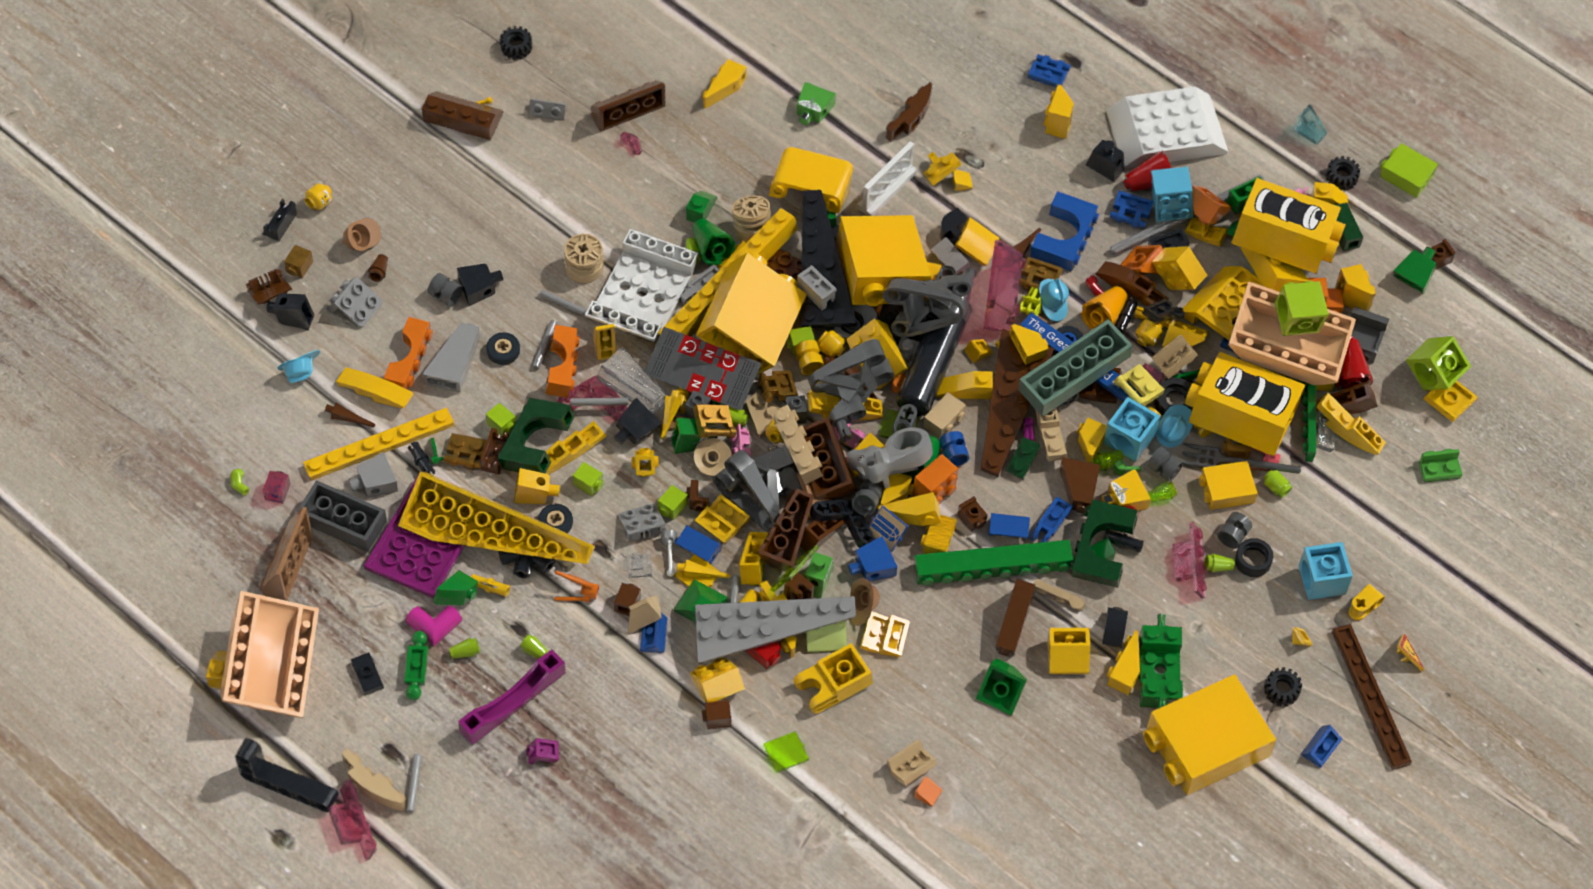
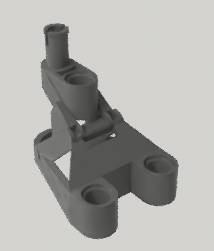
M967 268L964 275H946L935 281H919L905 278L892 279L883 293V298L889 304H903L904 311L897 315L891 325L892 332L898 337H912L960 322L966 313V304L961 297L966 296L971 291L974 285L973 280L977 275L974 268H970V270ZM923 296L928 297L929 304L925 305ZM953 303L958 306L960 310L959 315L949 310ZM930 311L940 318L920 323Z
M872 339L859 344L809 376L808 383L814 393H826L842 398L829 415L832 426L837 428L842 442L847 441L845 434L848 440H851L853 437L847 424L859 420L866 415L863 403L867 401L868 396L878 386L891 381L894 378V372L888 358L884 354L880 341ZM863 363L862 370L859 373L848 376L840 374L844 370Z
M738 450L725 460V468L713 477V483L717 489L767 532L771 531L780 516L778 512L780 494L788 497V494L795 489L802 490L797 473L792 468L786 466L777 473L776 470L768 469L755 462L743 450ZM740 485L749 486V488L757 498V505L746 494V492L741 488Z

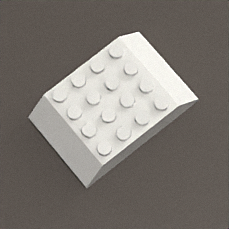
M1197 87L1126 96L1106 110L1116 146L1124 153V169L1136 168L1162 150L1169 162L1228 154L1211 97L1208 93Z

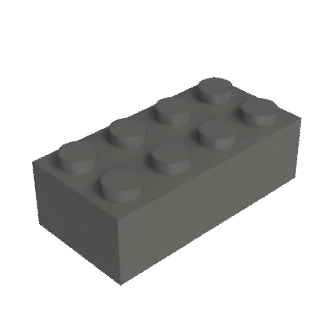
M317 480L297 510L298 512L302 507L307 508L311 528L369 552L387 522L384 509Z

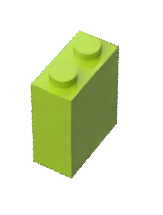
M1400 143L1397 149H1392L1389 154L1390 158L1382 162L1379 177L1417 198L1435 175L1438 163Z

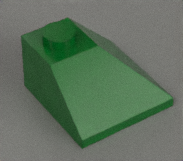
M694 579L674 608V612L696 623L695 605L726 603L728 597Z
M995 658L989 665L976 699L1012 716L1027 679L1014 666Z

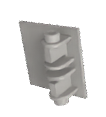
M655 503L618 513L627 532L626 537L628 541L632 540L633 542L641 539V534L643 538H646L645 531H647L650 537L651 533L655 535L665 530L666 524Z

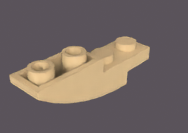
M1035 409L1040 440L1047 460L1055 461L1062 460V457L1067 458L1066 448L1059 427L1060 420L1057 409H1053L1043 417Z
M349 749L341 753L343 762L350 769L347 772L349 781L360 792L383 806L399 811L406 810L405 796L400 790L396 791L393 788L394 785L388 776L383 777L380 772L374 776L369 767L365 768L361 764L362 760L358 754H352Z

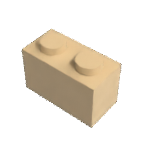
M947 393L924 417L923 427L938 438L948 432H952L954 425L957 422H962L965 418L966 405L950 393Z

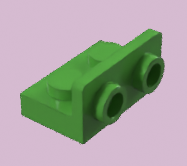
M1445 449L1436 452L1426 451L1422 453L1418 463L1423 481L1432 482L1461 478L1463 474L1458 460L1459 449Z

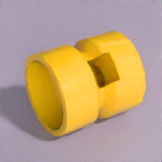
M815 340L802 341L795 346L794 350L803 375H811L824 366L822 356L819 354L818 343Z

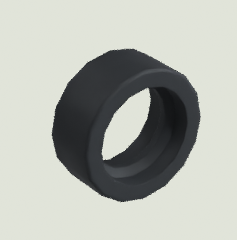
M1250 538L1244 540L1237 549L1235 564L1240 572L1249 577L1265 575L1269 571L1274 558L1273 550L1269 544L1261 539ZM1247 550H1257L1265 556L1266 561L1260 566L1250 565L1244 560L1243 553Z

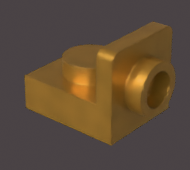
M1226 438V441L1222 442V453H1225V457L1249 459L1251 447L1242 443L1232 444V439Z

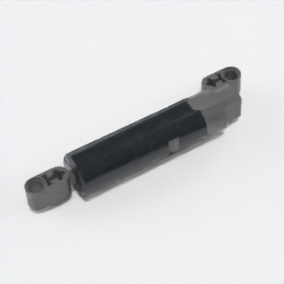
M943 266L936 280L946 275H956V270L952 266ZM971 291L966 296L961 297L966 304V313L960 322L924 333L896 398L900 411L893 426V434L901 429L914 428L916 418L927 415L931 410L955 349L971 315L972 306L969 304ZM953 303L949 310L959 315L960 310ZM933 313L930 321L940 318Z

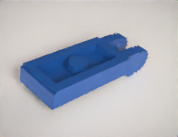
M1056 497L1037 523V527L1032 533L1030 540L1034 542L1040 532L1043 531L1046 535L1041 542H1049L1072 511L1073 505Z

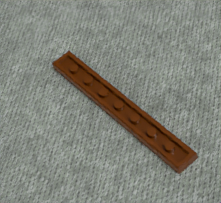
M1348 624L1333 628L1331 631L1392 770L1411 765L1412 760L1352 625Z

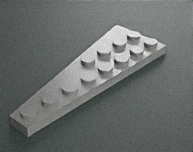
M855 597L695 605L698 664L714 659L717 660L730 654H737L750 648L774 643L810 630L814 631L830 624L856 618Z

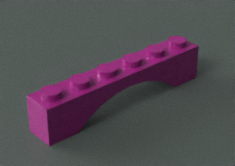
M551 649L539 658L530 670L507 692L492 702L473 709L458 721L459 732L471 745H474L566 673L565 662Z

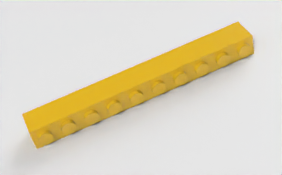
M780 208L664 327L690 337L696 333L729 263L746 253L758 254L768 261L798 230L795 216ZM663 328L658 332V336H659V337H660V334H661Z

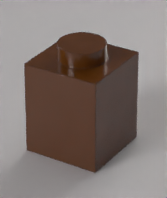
M622 583L614 601V611L630 616L629 606L640 601L641 588L631 583Z
M729 700L705 702V710H701L702 721L707 723V729L731 727L732 717Z

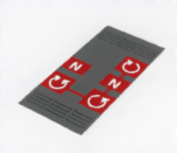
M664 327L644 374L690 392H699L710 397L711 400L741 410L761 363Z

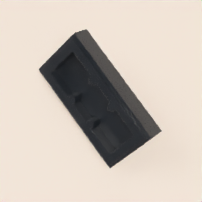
M370 652L351 659L365 695L384 688Z

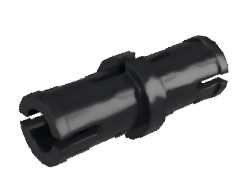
M1127 299L1115 327L1118 330L1121 328L1120 332L1122 334H1125L1128 324L1133 319V313L1138 305L1135 300L1132 306H1130L1132 299Z
M419 442L411 443L412 447L409 445L408 450L414 458L415 465L419 466L422 472L429 474L432 472L434 475L435 469L430 464L429 456L423 452Z
M1106 530L1104 539L1109 538L1111 543L1119 545L1120 548L1125 547L1140 553L1142 551L1143 540L1132 538L1126 533L1121 534L1111 530Z

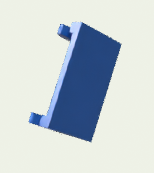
M991 513L989 536H1011L1027 540L1030 517Z
M687 525L675 542L679 547L688 550L709 564H712L721 552L718 542Z

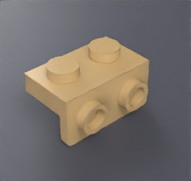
M1179 335L1152 356V359L1169 379L1171 376L1178 374L1180 369L1186 364H1190L1198 354L1184 337Z
M919 739L887 760L891 775L904 786H907L937 765L936 759L923 749L922 742Z

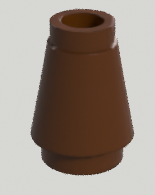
M379 254L368 269V276L371 280L380 282L386 277L388 263L386 255Z

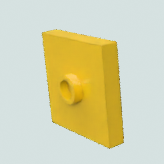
M1456 381L1449 389L1431 390L1424 397V400L1453 423L1477 401L1478 397L1460 382Z

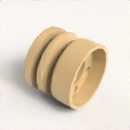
M756 195L746 196L736 200L732 205L734 233L739 241L747 243L771 219L770 203L764 197Z
M583 233L568 239L564 247L567 275L578 283H590L598 279L604 269L601 241L591 234Z

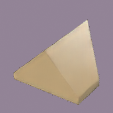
M657 595L629 606L630 618L627 635L662 618Z

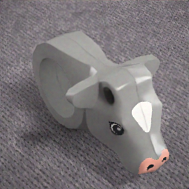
M913 427L905 428L891 435L884 448L872 445L862 450L849 451L846 454V462L849 469L856 470L864 479H868L872 483L883 481L886 489L890 487L888 476L891 471L915 468L925 464L933 455L932 443L929 434L925 430Z

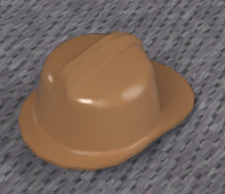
M371 218L355 221L345 229L343 233L344 240L341 243L346 244L352 250L364 251L378 244L381 238L380 227Z
M860 578L853 583L850 597H855L856 618L850 619V621L857 626L863 625L868 621L872 610L878 606L880 601V594L876 586L872 585L867 579Z

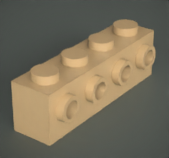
M786 405L771 412L774 422L805 485L822 477L823 475L819 469L822 467L818 456L813 457L811 453L815 450L810 440L806 442L804 436L807 434L803 426H798L796 422L799 418L795 409L791 411L789 406Z

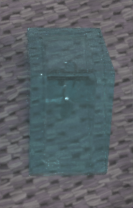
M1308 105L1298 116L1294 131L1314 144H1318L1328 133L1311 105Z

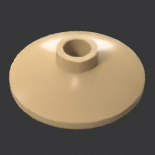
M708 438L696 446L693 459L700 472L708 476H715L725 468L724 462L732 454L724 441L717 438ZM713 455L715 461H710L708 456Z

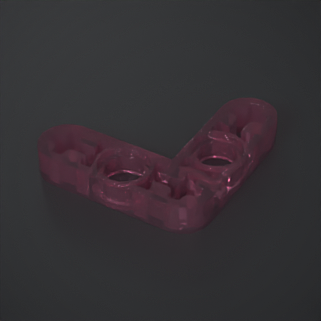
M596 375L574 387L573 391H569L568 398L559 397L557 403H569L572 411L581 406H571L570 399L572 396L580 398L577 396V393L580 391L587 393V396L583 398H604L606 395H611L613 398L620 397L604 377ZM595 383H597L598 385L601 384V387L594 386V384H595ZM603 406V408L613 420L618 421L626 411L627 406H616L619 411H622V414L616 413L614 406Z

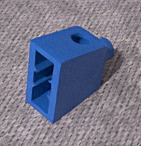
M883 536L857 549L855 554L856 562L848 564L851 576L862 573L864 579L868 581L897 576L898 566Z

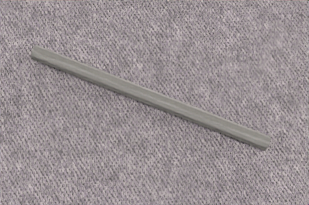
M1257 175V176L1251 178V179H1254V178L1260 176V177L1264 180V178L1262 177V175ZM1248 179V180H1246V181H1244V182H1242V183H1240V184H1238V185H1236V186H1234V187H1232V188H1230V189H1228V190H1226V191H1224V192H1222V193H1219V194H1217L1216 196H1218L1219 198H1221L1223 201L1226 202V201H1227V197H1228V192H1229V190H1231V189H1233V188H1235V187H1237V186H1239V185H1241V184H1243V183H1245V182H1247V181H1249V180H1251V179ZM1191 218L1159 222L1112 245L1110 252L1113 256H1116L1191 220Z

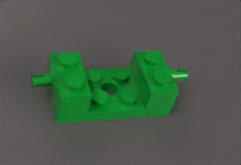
M1161 614L1157 615V625H1142L1140 631V707L1159 709L1183 698V681L1180 680L1182 627L1165 625V614H1162V618ZM1162 667L1165 673L1158 674L1155 668Z

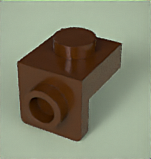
M691 480L690 487L686 489V494H688V499H690V510L703 511L707 506L709 507L708 497H698L699 480Z

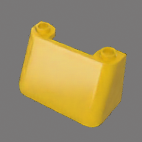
M788 147L783 151L770 186L769 196L783 198L787 195L789 188L800 191L822 190L826 209L839 214L849 195L853 166L846 160L795 147Z

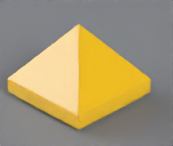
M1292 628L1293 645L1309 647L1313 645L1304 629Z

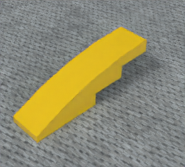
M347 367L344 368L336 380L338 386L354 389L356 394L371 397L375 403L404 409L413 396V392L395 383Z
M592 421L580 432L576 430L564 441L559 439L546 450L551 464L545 474L549 475L572 462L607 437L595 421Z

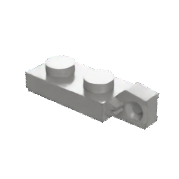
M712 265L689 282L684 289V293L680 295V302L685 306L720 269Z

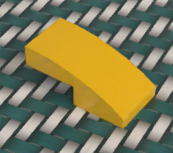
M1194 217L1191 218L1185 229L1186 234L1200 241L1220 247L1227 236V228L1211 226L1210 224L1204 225L1198 218Z

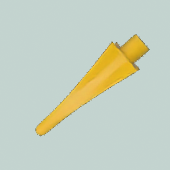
M672 390L671 396L665 395V410L661 439L663 440L682 403L678 399L680 392L677 390Z
M687 559L686 564H677L676 571L684 572L683 577L730 578V575L707 568Z

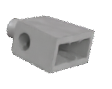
M384 452L356 467L358 477L349 480L352 491L363 488L367 497L398 491L397 481Z

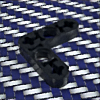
M852 500L817 501L812 505L809 514L816 521L844 520L857 547L861 548L875 540L865 517L853 509ZM831 507L836 509L838 513L832 511ZM854 522L858 523L861 528L857 527Z

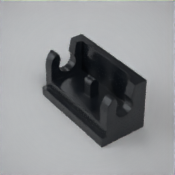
M281 199L279 209L269 224L266 223L263 227L264 236L277 241L281 240L297 215L296 205L293 201L286 205L285 200Z

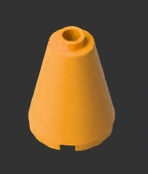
M1115 286L1085 302L1082 306L1081 317L1087 327L1092 330L1108 319L1115 325L1127 300L1126 291L1119 286Z

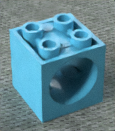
M1188 167L1151 170L1152 197L1156 221L1193 218V191Z
M1127 397L1108 422L1103 443L1136 462L1155 437L1160 415Z
M1343 542L1304 548L1298 567L1308 600L1346 595L1353 575Z

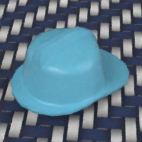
M1045 279L1039 285L1043 311L1052 321H1061L1068 312L1067 299L1069 289L1060 279Z
M311 351L296 359L286 361L280 364L277 369L284 371L290 383L303 381L311 375L313 371L312 360L320 354V351Z
M1182 404L1173 405L1164 413L1156 431L1158 442L1163 446L1176 447L1188 435L1193 424L1189 423L1192 411L1187 406Z

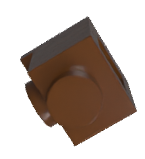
M1446 239L1430 247L1436 252L1431 259L1436 262L1435 270L1452 263L1456 252Z
M975 496L958 505L957 515L970 531L976 528L980 529L986 524L988 515L978 504Z

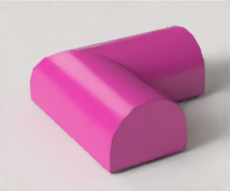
M448 605L434 619L419 606L414 607L406 617V623L415 631H423L427 635V641L432 646L437 645L462 622L460 613L451 605Z

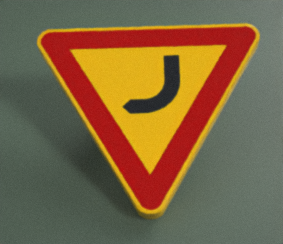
M1402 634L1396 653H1403L1405 655L1401 659L1402 662L1411 661L1421 671H1424L1425 669L1407 636Z

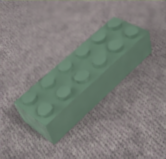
M1108 319L1020 378L1019 391L1043 417L1130 358L1133 345Z

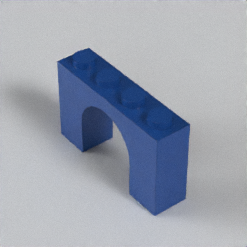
M1057 191L1051 203L1049 215L1071 223L1078 233L1067 240H1059L1038 233L1032 244L1030 257L1072 271L1074 265L1077 266L1080 261V251L1084 252L1087 245L1086 238L1091 237L1093 223L1096 224L1100 214L1097 213L1098 205Z

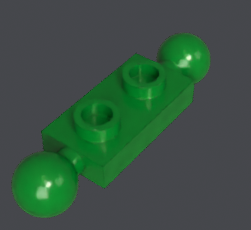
M423 631L413 633L411 640L415 646L408 645L404 683L405 685H410L406 689V697L412 701H416L421 697L422 691L419 686H425L429 649L428 646H424L427 642V635Z

